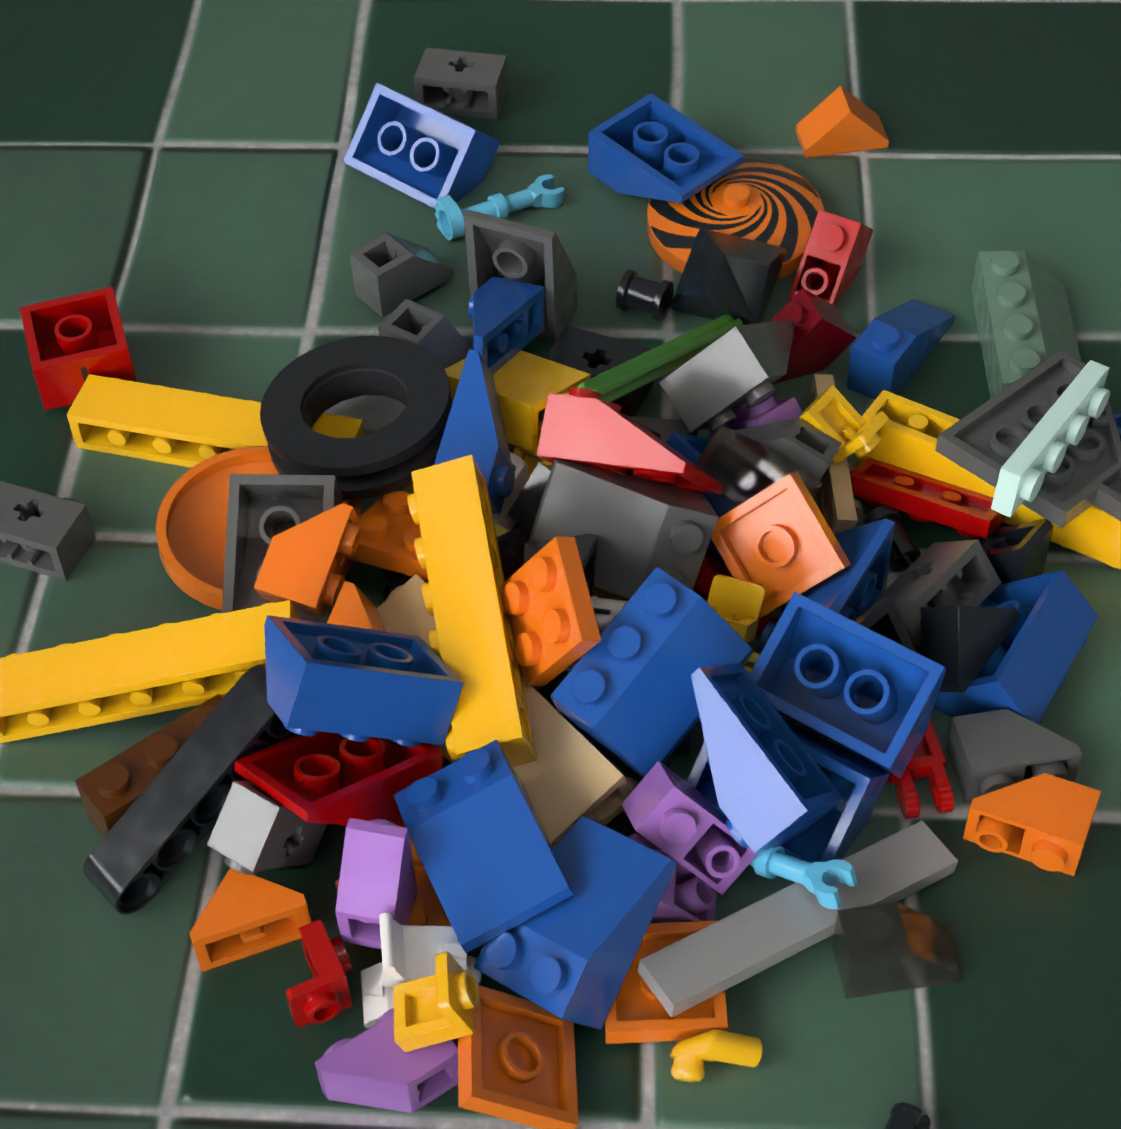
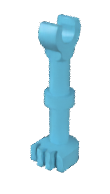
M552 174L539 176L526 190L503 196L501 193L490 195L486 202L460 209L450 195L437 198V204H435V217L438 220L437 227L447 240H453L465 234L464 214L467 210L506 219L509 213L530 206L537 208L560 207L564 204L565 190L563 187L553 189L554 177Z
M715 806L720 812L724 814L720 807ZM779 845L759 852L749 864V866L754 867L757 875L771 880L780 876L804 885L807 890L816 895L818 902L828 909H839L842 905L838 889L831 885L843 883L847 886L855 887L858 883L854 867L847 861L833 859L826 862L817 861L809 863L785 854L784 848Z

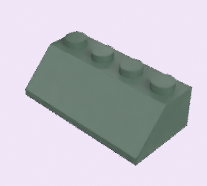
M978 251L971 295L990 399L1060 350L1081 361L1064 284L1026 251Z

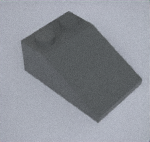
M467 210L464 214L470 298L474 291L492 277L544 286V331L536 339L555 343L577 310V274L557 233Z
M790 320L735 326L659 382L690 433L708 428L711 433L718 432L737 419L734 413L737 408L746 402L750 406H754L776 391L773 383L787 373L795 328Z
M555 458L528 542L553 539L555 536L598 535L595 586L630 600L656 567L693 590L717 523L718 515L703 493Z
M230 474L222 613L257 607L270 602L261 598L254 589V585L272 537L342 504L343 489L335 475ZM327 606L323 619L301 611H297L301 620L327 623L333 607Z

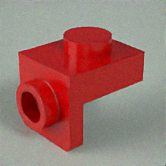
M321 919L298 928L305 958L314 978L286 990L291 1016L296 1027H302L310 1023L320 1024L336 1017L341 1010L352 1006L345 972L352 970L348 953L340 936L329 939Z

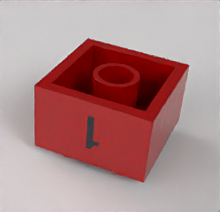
M113 286L19 307L31 366L44 410L72 405L89 374L137 382Z

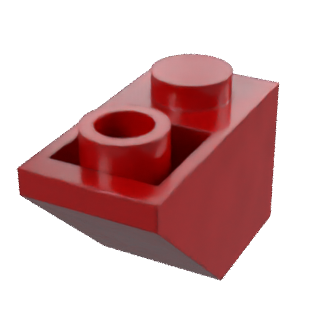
M819 210L788 297L793 298L804 288L836 307L860 270L873 229L860 222Z

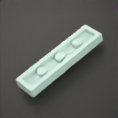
M1090 360L1000 469L991 506L992 510L1011 517L1024 500L1032 502L1042 486L1046 472L1054 474L1063 461L1067 446L1069 444L1076 446L1085 433L1090 417L1098 419L1102 414L1110 396V390L1104 388L1109 367Z

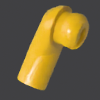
M718 1029L677 1042L670 1053V1057L674 1058L671 1074L675 1080L695 1083L703 1080L705 1076L704 1062L720 1061L754 1068L758 1065L762 1056L761 1040L758 1037Z

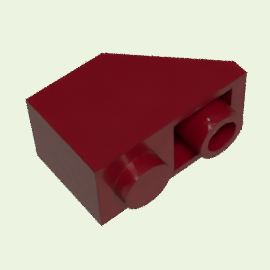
M804 288L770 321L790 320L795 327L787 373L773 384L825 370L856 339L855 334L837 307Z

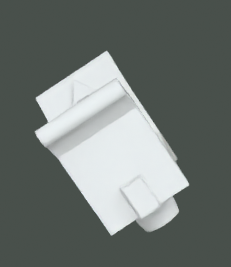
M390 913L379 915L382 962L361 971L364 1027L371 1028L376 1025L378 1019L385 1012L394 1008V985L436 974V954L448 951L464 970L472 972L477 985H479L481 982V972L473 968L477 958L465 953L452 926L401 925L392 919Z

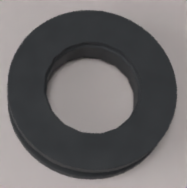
M359 336L333 341L316 347L299 356L283 368L272 380L263 396L260 408V421L272 462L280 475H335L343 489V500H359L385 495L412 484V471L434 465L453 401L447 374L441 363L429 351L412 342L398 338ZM359 396H386L401 401L406 406L394 422L377 432L356 438H333L317 433L312 429L313 424L326 410L341 401Z

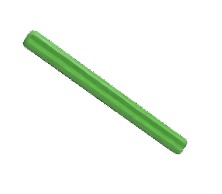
M730 313L725 314L580 383L577 388L596 391L601 394L600 401L613 402L675 371L732 328L743 325L740 318L734 320Z

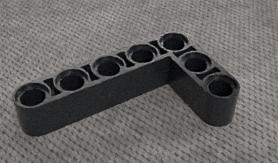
M266 663L252 667L236 682L85 860L83 867L84 875L120 914H130L144 907L214 827L233 781L247 780L235 771V761L299 735L284 727L283 722L267 702Z

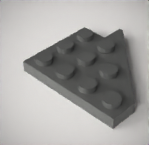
M1062 350L1058 351L939 434L935 451L996 488L1001 467L1086 364ZM1109 399L1098 419L1090 417L1080 442L1076 446L1072 444L1067 446L1065 456L1054 474L1046 472L1042 486L1032 502L1026 500L1022 502L1024 506L1060 528L1066 526L1092 505L1121 521V440Z

